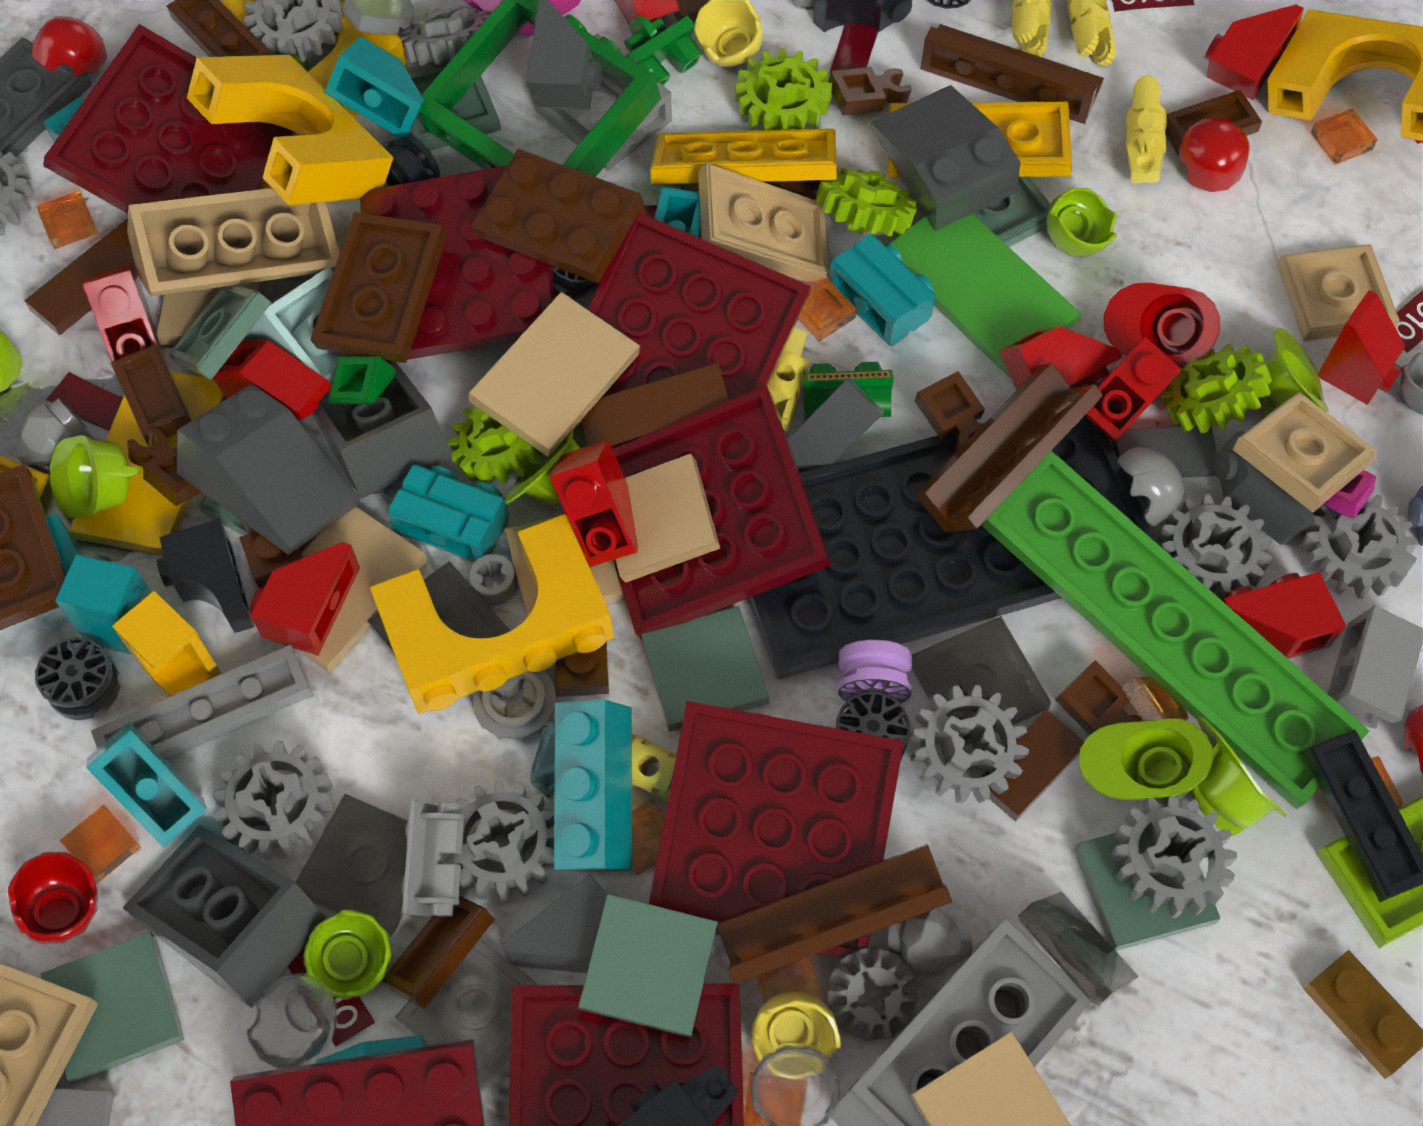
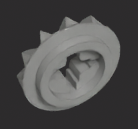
M544 670L540 672L528 671L508 679L497 689L474 692L472 706L482 729H486L494 734L499 740L515 738L522 742L528 735L535 732L542 733L544 725L550 717L554 716L557 696L554 684ZM522 686L524 702L530 706L526 708L518 706L514 713L507 717L506 702L500 700V698H513L516 691L519 692Z
M864 948L848 954L832 971L827 987L828 1005L834 1014L836 1022L847 1033L866 1041L892 1038L895 1033L911 1021L915 1005L919 1001L915 976L909 967L895 954L879 948ZM864 972L877 986L887 985L889 987L893 984L895 985V987L888 989V993L881 997L883 1004L881 1009L884 1013L882 1016L869 1003L862 1005L857 1003L851 1006V1003L858 1001V997L865 993L863 985L865 980L862 975Z

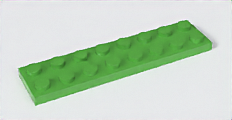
M1050 451L981 524L1197 720L1198 717H1203L1229 744L1236 755L1295 809L1303 806L1319 788L1302 752L1308 747L1355 729L1361 740L1368 734L1369 730L1054 452Z

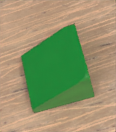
M339 356L328 402L331 404L373 405L394 378L396 369L380 356Z

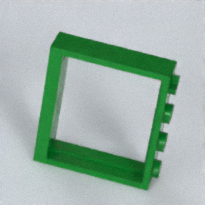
M503 0L421 95L424 103L419 111L418 118L424 129L482 169L506 166L514 154L451 112V110L526 22L535 27L539 0ZM567 14L564 18L587 42L594 62H599L602 71L627 86L562 164L596 177L661 100V96L655 80L656 74L648 64L640 59H636L633 62L622 55L620 49L611 40L603 36L600 39L587 32L585 26L578 19Z

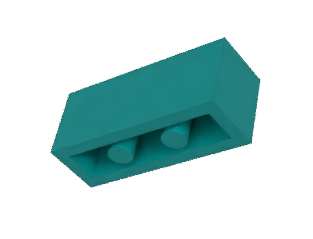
M608 700L555 703L554 870L579 872L632 870V707Z

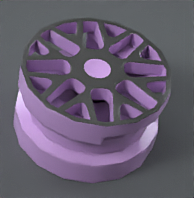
M864 640L845 645L839 651V669L844 676L838 684V695L847 702L852 696L863 692H881L894 697L900 704L904 703L911 697L912 685L907 680V673L911 671L912 653L907 647L886 640Z

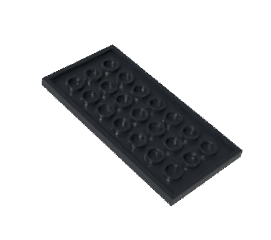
M1084 415L1051 451L1157 543L1148 522L1143 516V511L1136 496L1130 494L1131 486L1122 467L1117 463L1118 458L1107 435ZM953 433L943 439H940L937 435L800 473L832 565L750 597L778 679L839 662L840 649L856 641L886 640L903 644L1061 599L1053 589L982 525L977 529L945 533L915 494L956 453L957 439Z

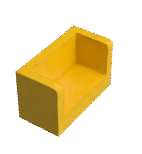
M155 591L151 592L112 625L141 669L169 696L221 674L196 630Z

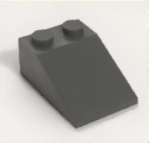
M952 85L870 122L872 131L935 231L1017 193L1020 160L999 128Z
M396 362L389 363L396 369L394 378L373 405L331 404L328 402L329 389L319 401L318 408L312 413L344 473L361 499L370 494H379L388 490L393 483L406 478L412 465L416 464L431 469L439 461L450 457V452L431 406Z
M253 384L177 430V474L288 555L360 503L359 495L291 411Z
M200 824L123 907L130 916L202 973L251 1008L309 941V935L315 926L327 919L296 882Z

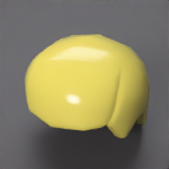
M709 0L700 8L694 23V32L702 51L712 63L718 64L720 67H734L747 63L760 50L764 35L763 26L759 15L749 0Z
M802 991L781 992L770 998L760 1008L752 1024L750 1037L754 1053L758 1061L774 1076L799 1080L824 1072L836 1049L841 1047V1038L832 1010L817 996Z

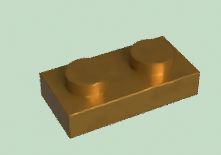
M1350 950L1346 951L1303 988L1384 1079L1395 1073L1423 1048V1029Z

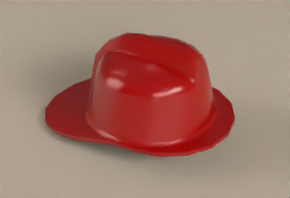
M1134 283L1120 289L1109 300L1103 314L1105 334L1109 343L1113 347L1118 348L1120 353L1125 354L1146 336L1175 364H1188L1193 359L1198 360L1204 357L1215 345L1220 333V315L1215 303L1203 292L1185 287L1157 283Z

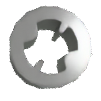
M484 555L478 558L471 566L469 578L472 590L476 598L482 603L492 606L500 605L509 601L515 594L517 578L514 567L510 560L503 555ZM493 572H501L503 583L498 586L494 582L493 588L486 587L483 577L488 573L490 577H493Z

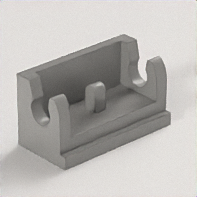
M1376 605L1350 621L1328 695L1366 727L1377 728L1379 718L1391 723L1402 720L1423 644V628Z

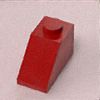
M1295 4L1233 21L1225 35L1217 34L1206 51L1205 59L1209 60L1207 78L1233 91L1241 89L1245 97L1254 100L1300 25L1304 8Z
M1370 290L1367 291L1345 323L1318 373L1320 379L1366 405L1370 403L1378 389L1388 393L1403 369L1395 363L1404 350L1405 344L1377 294Z
M340 542L272 571L265 587H260L255 592L250 606V617L262 638L286 646L291 644L292 648L319 656L360 570L352 545Z

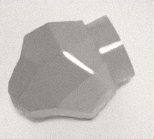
M59 398L49 407L46 404H42L26 416L20 428L22 439L15 449L16 457L25 465L51 463L52 453L57 443L63 439L77 436L86 428V425Z
M937 908L891 925L889 928V952L902 955V958L909 965L921 973L942 971L970 956L973 949L970 936L959 931V927L954 919Z

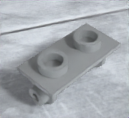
M416 800L411 801L409 820L405 829L407 840L406 867L401 883L403 914L425 917L453 916V906L459 905L461 865L443 864L444 854H462L465 815L460 814L459 803L439 802L437 806Z

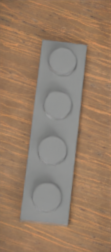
M290 644L93 729L91 733L98 749L130 721L166 759H170L313 696V693Z

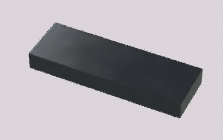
M1356 729L1308 747L1303 751L1302 754L1379 902L1422 886L1423 855Z

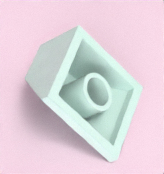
M329 266L271 304L244 339L271 341L327 379L331 385L338 357L359 355L317 349L310 340L334 272Z

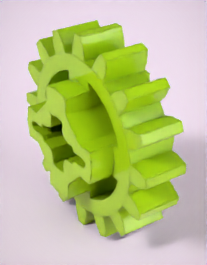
M780 48L778 57H772L767 51L762 52V62L750 58L747 63V70H739L735 102H739V115H749L748 125L751 128L760 123L764 125V130H773V128L780 130L792 128L805 129L806 123L817 127L820 123V115L828 114L829 101H831L832 83H828L827 69L817 70L818 60L816 58L810 59L807 62L803 61L802 51L796 52L793 57H788L785 48Z
M841 168L840 173L837 172V180L820 181L816 194V204L823 206L822 211L824 213L834 214L836 222H845L848 225V230L863 234L864 231H868L872 235L878 232L892 236L894 231L904 234L906 229H910L917 210L915 207L917 201L908 198L910 195L909 191L900 190L897 183L889 182L885 179V174L874 170L869 172L858 170L856 172L851 169Z
M1227 344L1218 353H1215L1214 349L1211 348L1205 357L1198 360L1193 359L1184 368L1179 367L1181 372L1176 376V379L1169 383L1166 387L1167 392L1163 393L1161 398L1174 425L1181 423L1183 430L1187 432L1197 425L1201 433H1206L1214 424H1217L1220 430H1224L1228 425V420L1235 418L1242 422L1246 419L1244 414L1248 409L1258 410L1261 407L1258 398L1270 395L1271 391L1268 384L1273 380L1259 351L1252 353L1249 346L1244 345L1235 352L1232 344Z
M478 407L474 410L465 409L463 411L467 418L465 423H456L452 427L458 436L448 440L449 446L454 451L450 456L471 482L479 478L481 482L490 484L494 477H497L501 484L504 485L508 482L509 474L516 472L517 475L523 477L526 475L524 467L527 464L539 465L541 463L537 455L539 450Z

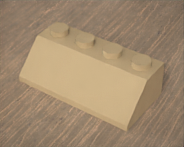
M273 188L128 205L127 234L137 274L150 297L318 274L329 266L334 271L340 254L326 202L288 205Z

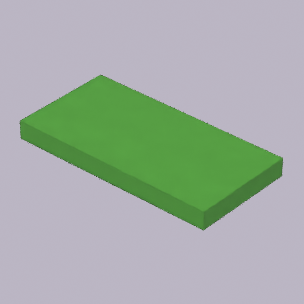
M973 214L937 231L933 229L926 216H924L910 229L906 230L904 234H901L890 243L898 250L903 264L915 275L921 273L931 282L936 294L934 306L1009 378L1010 375L999 350L1036 330L1057 326L1070 330L1080 321L1081 313Z

